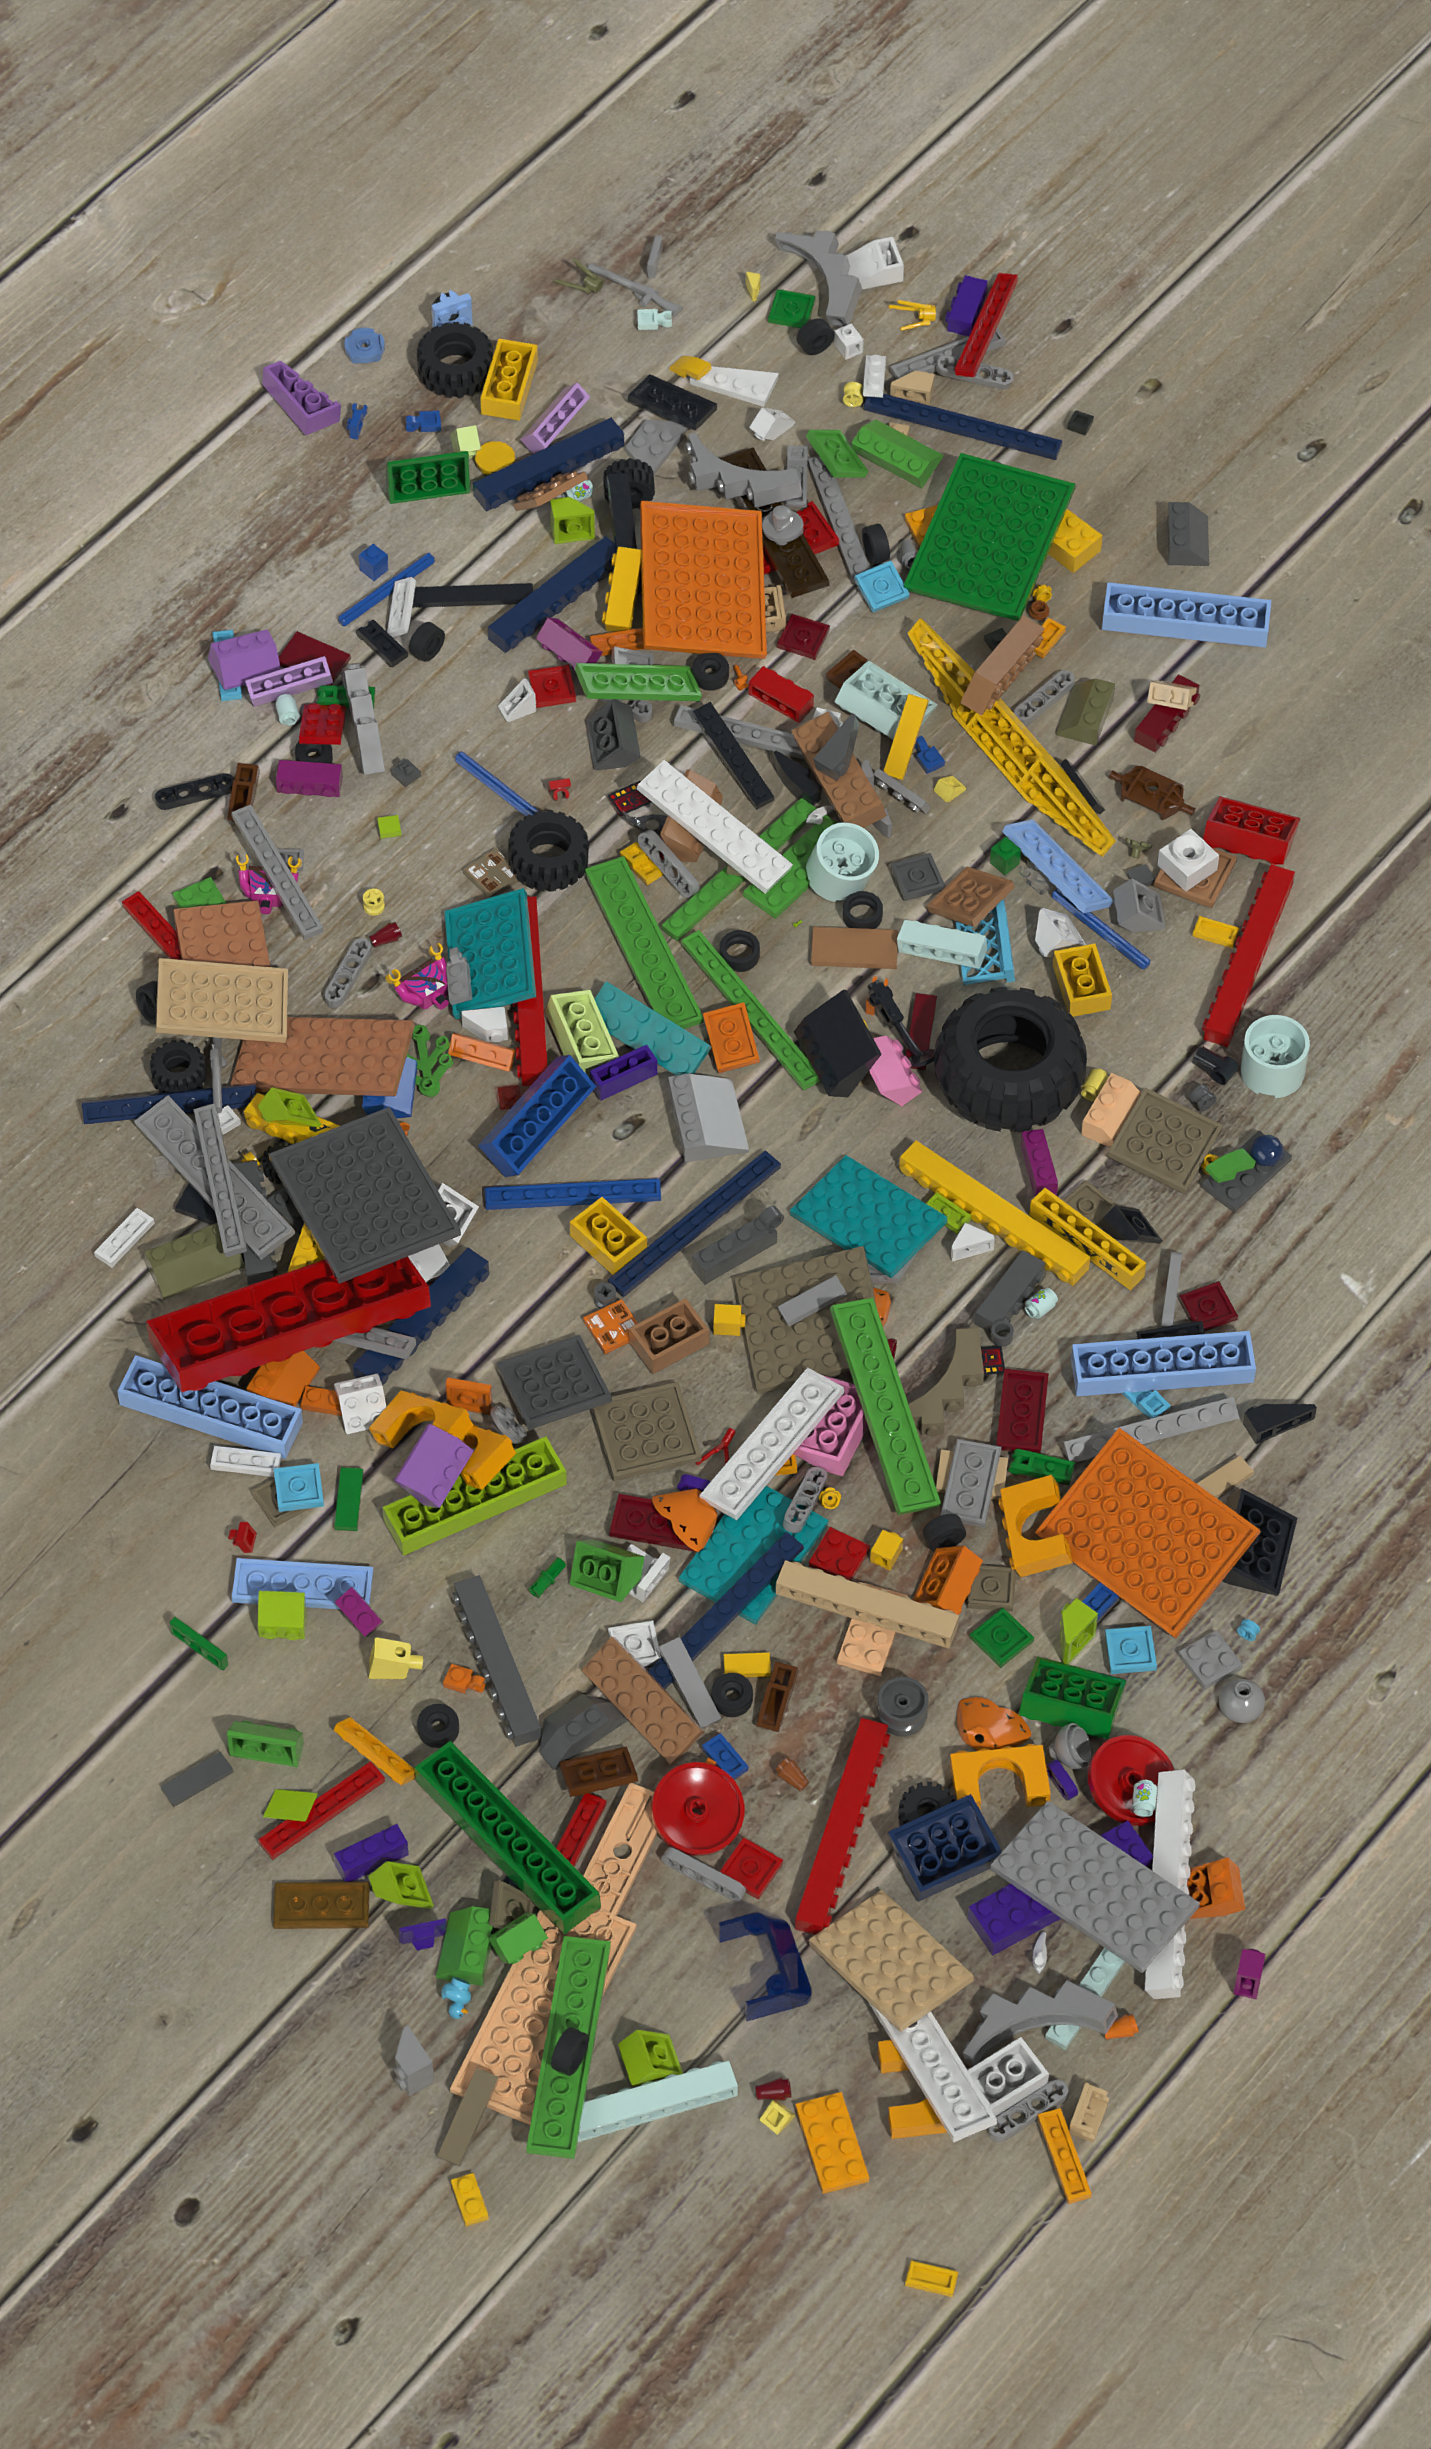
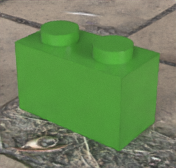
M526 1912L488 1937L502 1962L515 1964L524 1958L523 1955L528 1951H535L542 1947V1942L548 1939L535 1914Z

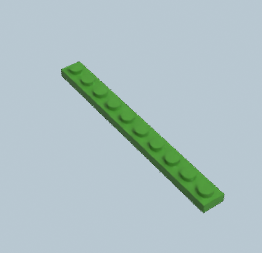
M801 798L759 837L777 851L807 824L808 816L817 808ZM726 866L661 925V930L678 942L746 878L727 874Z
M698 930L682 939L681 945L732 1005L745 1003L752 1030L803 1091L819 1083L820 1080L810 1061L701 931Z

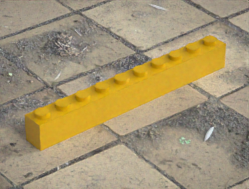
M917 1140L900 1156L899 1169L904 1175L912 1177L922 1187L928 1188L934 1193H939L969 1213L975 1223H980L990 1233L1004 1239L1009 1246L1016 1247L1021 1252L1024 1250L1044 1261L1045 1270H1050L1056 1274L1061 1281L1074 1286L1089 1270L1090 1257Z

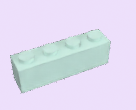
M904 920L897 937L898 951L900 953L980 969L987 952L986 936L958 929L944 928L938 925L924 924L918 921Z

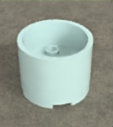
M837 823L825 829L820 835L806 864L811 888L822 898L833 902L845 900L850 894L863 891L879 860V849L873 836L864 828L852 823Z
M1281 1015L1262 1017L1249 1026L1244 1039L1240 1073L1243 1082L1251 1091L1256 1094L1262 1093L1275 1096V1098H1281L1298 1090L1305 1077L1310 1047L1309 1036L1304 1027L1294 1019Z

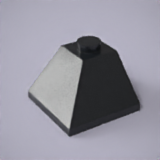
M1115 1205L1098 1223L1104 1232L1117 1241L1160 1244L1163 1241L1142 1212L1136 1208Z

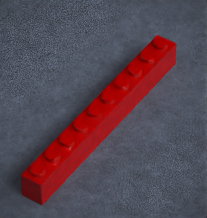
M1272 864L1268 872L1264 871L1261 879L1262 888L1258 887L1254 899L1256 903L1251 904L1248 916L1250 918L1243 923L1242 937L1238 936L1235 944L1236 953L1232 952L1228 962L1230 968L1229 970H1224L1222 976L1223 985H1218L1215 994L1217 1000L1210 1005L1208 1014L1211 1015L1209 1019L1205 1018L1202 1031H1205V1041L1229 1047L1294 884L1295 871Z
M537 896L527 897L536 997L513 1003V1007L518 1008V1011H514V1024H519V1029H515V1042H520V1047H516V1060H521V1065H517V1077L522 1078V1086H531L548 1067Z
M864 1718L860 1720L795 1919V1930L816 1935L831 1925L832 1916L829 1914L831 1908L836 1909L839 1895H836L838 1888L842 1889L846 1875H843L844 1868H849L852 1855L849 1853L851 1847L855 1848L859 1835L856 1834L858 1827L862 1828L865 1814H862L864 1807H869L872 1794H869L871 1787L875 1788L878 1774H875L877 1767H882L885 1756L882 1754L883 1748H888L891 1735L888 1734V1725Z

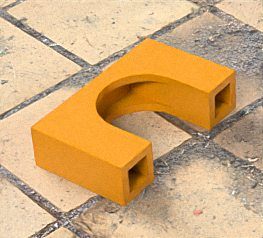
M400 1390L369 1427V1430L378 1444L394 1448L413 1426L421 1422L434 1421L433 1426L460 1440L473 1427V1423L469 1418V1413L462 1407L457 1408L445 1402H437L429 1397L424 1398L413 1392L408 1393Z
M473 1424V1427L461 1441L468 1447L476 1449L460 1474L467 1485L483 1490L516 1454L512 1446V1440L504 1434L500 1435Z
M1049 1475L1000 1489L1002 1498H999V1505L1002 1512L1004 1511L1005 1513L1002 1522L1005 1531H1008L1009 1537L1006 1538L1008 1550L1012 1552V1557H1009L1012 1570H1016L1020 1577H1025L1073 1563L1069 1543L1063 1534L1041 1540H1028L1022 1537V1527L1031 1514L1056 1506L1060 1502L1059 1487L1054 1477Z
M1027 1744L1024 1747L1015 1748L1006 1746L995 1750L980 1749L975 1752L958 1751L950 1754L949 1766L955 1801L971 1794L980 1809L981 1797L978 1780L989 1770L1003 1768L1012 1771L1020 1778L1023 1784L1026 1807L1044 1806L1047 1801L1050 1802L1051 1793L1043 1745Z
M892 2040L878 2041L881 2073L910 2071ZM927 2098L916 2104L888 2108L891 2139L947 2133Z

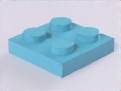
M892 561L857 574L854 577L872 613L908 599L910 596L907 588H904V583Z
M319 1463L274 1468L279 1512L324 1507Z
M1151 1626L1105 1629L1111 1674L1157 1670Z

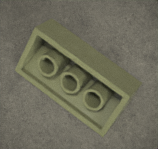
M218 1222L144 1252L146 1266L163 1299L245 1267L241 1253L230 1257L225 1256Z

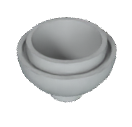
M1235 1679L1223 1687L1219 1696V1706L1222 1713L1230 1720L1247 1723L1256 1720L1262 1714L1265 1707V1696L1260 1686L1248 1679ZM1246 1692L1247 1695H1241L1239 1693Z
M1070 1723L1063 1726L1057 1733L1055 1742L1049 1746V1752L1053 1760H1060L1065 1766L1072 1769H1083L1088 1766L1091 1759V1744L1084 1729L1075 1723Z

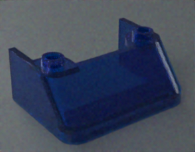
M758 1912L719 1922L718 1930L720 1943L747 1935L760 1936L766 1934L780 1972L767 1980L766 1991L768 1995L746 2001L745 2018L747 2022L804 2006L812 1998V1988L790 1925L783 1919Z

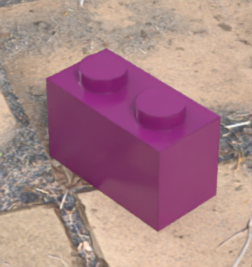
M351 1587L335 1601L337 1606L364 1637H368L384 1623L354 1587Z
M1242 1949L1233 1995L1257 1999L1266 1953H1261L1257 1949Z

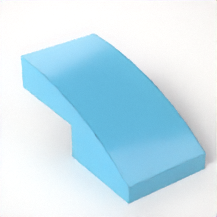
M1156 1390L1153 1392L1128 1391L1122 1393L1149 1418L1160 1416L1171 1406Z

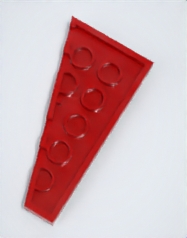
M813 500L807 504V508L803 511L799 510L796 512L803 520V535L814 554L840 545L838 536ZM763 549L765 575L775 571V568Z

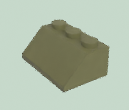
M1094 678L1075 685L1056 735L1096 746L1114 699L1115 683Z

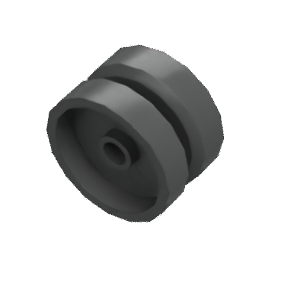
M896 1677L888 1680L881 1687L878 1694L877 1719L879 1723L888 1725V1733L895 1736L908 1737L919 1732L924 1727L928 1715V1693L925 1687L919 1681L910 1677Z

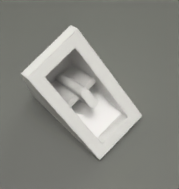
M525 678L498 706L507 722L536 712L535 692Z
M965 1223L952 1245V1262L994 1250V1235Z

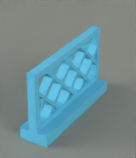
M1004 900L999 902L988 913H993V918L988 923L984 920L980 921V924L985 927L978 933L984 935L989 929L996 934L991 940L986 938L987 951L990 947H993L998 952L993 958L985 954L984 959L989 962L984 968H974L979 971L976 976L967 977V973L972 967L961 965L964 985L1006 979L1007 982L1016 981ZM956 921V929L960 931L961 929H963L964 932L977 933L974 930H972L973 926H965L964 924ZM994 964L1000 968L1001 972L990 973L988 970Z

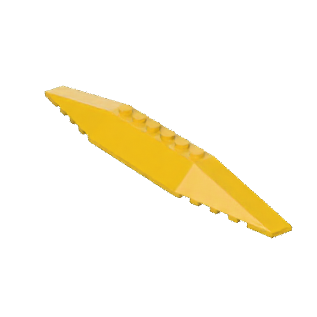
M919 618L907 634L917 652L922 655L927 670L931 671L935 678L934 682L936 686L940 687L946 704H949L953 711L954 718L1027 802L1039 808L1038 810L1051 817L1054 822L1063 826L1070 834L1078 837L1097 854L1104 856L1116 840L1066 772L1001 698L999 701L996 700L991 710L987 709L983 715L960 703L975 671L922 618Z

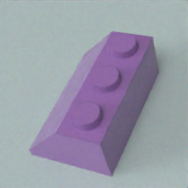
M268 629L211 643L208 660L224 690L246 685V680L281 670L277 647Z
M428 1424L394 1481L424 1506L440 1508L472 1455L473 1450L459 1438Z

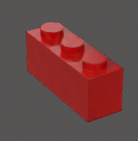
M762 666L749 681L748 694L797 723H800L814 708V694L765 666Z

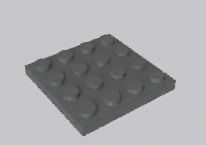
M580 1335L496 1363L497 1369L528 1430L612 1402V1396Z

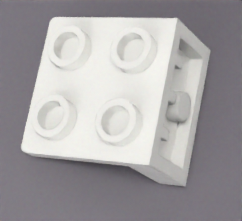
M439 1244L408 1256L426 1283L438 1279L450 1266Z
M378 1374L334 1384L346 1434L368 1430L386 1408L383 1386Z
M631 1544L627 1551L645 1557L641 1579L629 1594L644 1602L669 1570L671 1557L662 1553L658 1559L653 1558Z

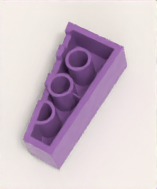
M278 361L263 368L262 385L305 435L340 422L341 404L337 401H331L326 393L323 391L319 392L313 388V384L308 380H302L299 377L300 374L285 363Z

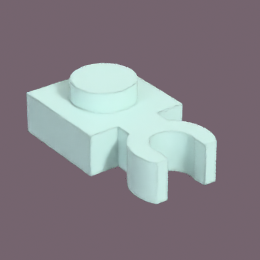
M657 309L638 310V330H658V325L672 327L671 311L658 313Z

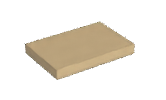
M941 1450L936 1484L938 1493H946L954 1451ZM1000 1457L991 1499L999 1500V1498H1002L1000 1489L1005 1488L1008 1458Z

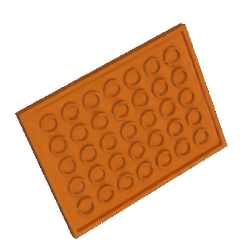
M641 501L640 530L644 649L695 654L719 653L723 656L765 659L767 656L762 511Z
M1121 1428L1116 1430L1035 1532L1036 1536L1040 1539L1063 1534L1070 1546L1072 1562L1099 1583L1101 1582L1117 1594L1118 1597L1175 1639L1261 1533L1257 1527Z

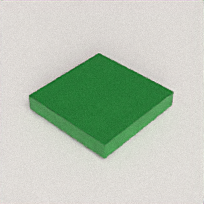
M777 289L768 317V323L801 329L810 321L816 296Z
M1001 1608L969 1635V1638L1000 1668L1033 1643L1035 1638L1004 1608Z

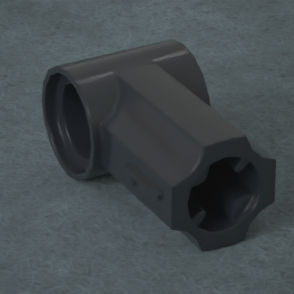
M1204 1046L1197 1050L1192 1062L1211 1073L1212 1078L1221 1085H1225L1239 1069L1237 1062L1231 1057L1225 1056L1222 1058Z

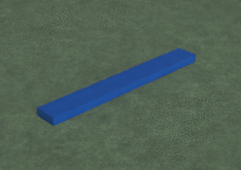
M660 1178L485 1187L486 1210L592 1205L601 1197L610 1204L661 1201Z

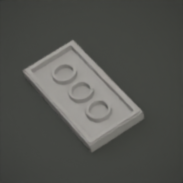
M957 1439L941 1515L957 1514L963 1524L985 1528L1001 1454L1000 1446Z

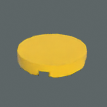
M491 441L483 444L480 447L481 450L475 455L476 466L485 475L493 474L515 463V452L512 447L500 441Z

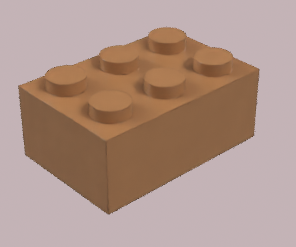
M686 1298L629 1328V1343L652 1374L709 1345L710 1330Z

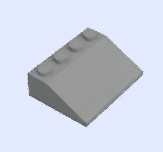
M696 1074L668 1077V1093L685 1163L749 1153L732 1079Z

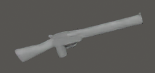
M593 262L588 265L590 271L632 289L634 295L641 299L639 303L642 307H646L652 299L666 311H671L672 316H676L683 309L682 306L658 295L659 291H655L651 287L633 282L595 265Z
M213 1037L212 1050H210L213 1104L215 1103L218 1113H221V1070L227 1064V1061L221 1053L222 1038Z

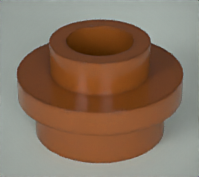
M1035 601L1029 608V615L1035 620H1044L1049 616L1050 609L1044 601Z

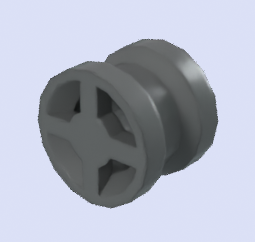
M1202 1084L1191 1092L1189 1099L1193 1103H1197V1108L1203 1112L1215 1104L1217 1097L1214 1093L1209 1092L1206 1084Z
M602 1282L596 1285L594 1289V1303L599 1309L616 1302V1289L611 1283Z

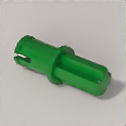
M559 1557L555 1559L546 1571L540 1572L538 1579L528 1588L529 1592L534 1597L540 1598L550 1585L555 1584L554 1579L566 1567V1563Z

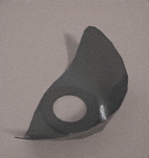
M622 810L624 816L641 833L650 830L646 827V822L653 819L659 822V827L653 830L659 836L667 819L665 815L655 814L630 817Z

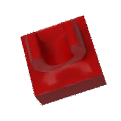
M570 778L548 782L549 792L554 791V801L558 800V792H563L565 799L569 798V791L567 789L571 787Z
M240 1522L238 1530L232 1529L229 1531L228 1539H234L233 1545L239 1546L243 1553H252L257 1533L249 1522Z

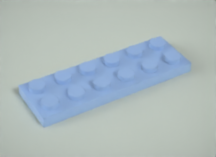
M1033 819L1005 825L1002 832L1008 839L1021 849L1022 854L1028 857L1035 864V867L1042 871L1049 878V881L1079 911L1087 913L1111 907L1114 900Z
M237 1558L232 1603L258 1604L259 1591L305 1593L306 1607L340 1609L335 1601L351 1587H354L370 1605L374 1569L367 1566Z

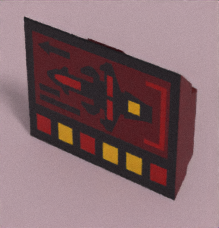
M637 781L607 795L612 807L619 816L624 815L622 811L627 814L652 802L636 789L641 781Z
M1002 1346L982 1347L984 1375L1004 1373L1005 1365Z

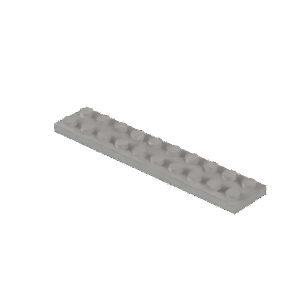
M168 1095L136 1119L134 1123L215 1210L198 1127ZM228 1159L246 1245L262 1260L292 1237L295 1231Z

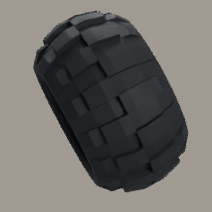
M1007 987L992 988L988 994L976 993L964 1000L958 1010L954 1009L942 1026L941 1033L936 1039L934 1071L946 1100L950 1105L953 1104L955 1108H958L962 1117L974 1124L981 1122L985 1124L986 1129L1001 1132V1129H1013L1014 1132L1029 1131L1032 1125L1042 1126L1054 1121L1063 1109L1067 1110L1076 1099L1081 1084L1085 1079L1087 1051L1084 1040L1080 1036L1081 1032L1078 1024L1071 1014L1062 1011L1059 1002L1046 995L1043 997L1035 995V990L1020 987V990H1007ZM1009 1042L1028 1046L1039 1052L1043 1057L1030 1068L1012 1071L992 1066L981 1056L979 1050L992 1044Z

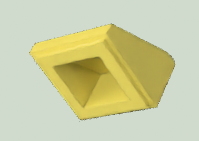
M746 272V287L753 302L757 300L761 288V276L757 273Z
M954 776L940 778L934 788V792L945 802H950L966 790L965 786Z
M773 2100L759 2120L778 2135L793 2120L796 2114L780 2101Z

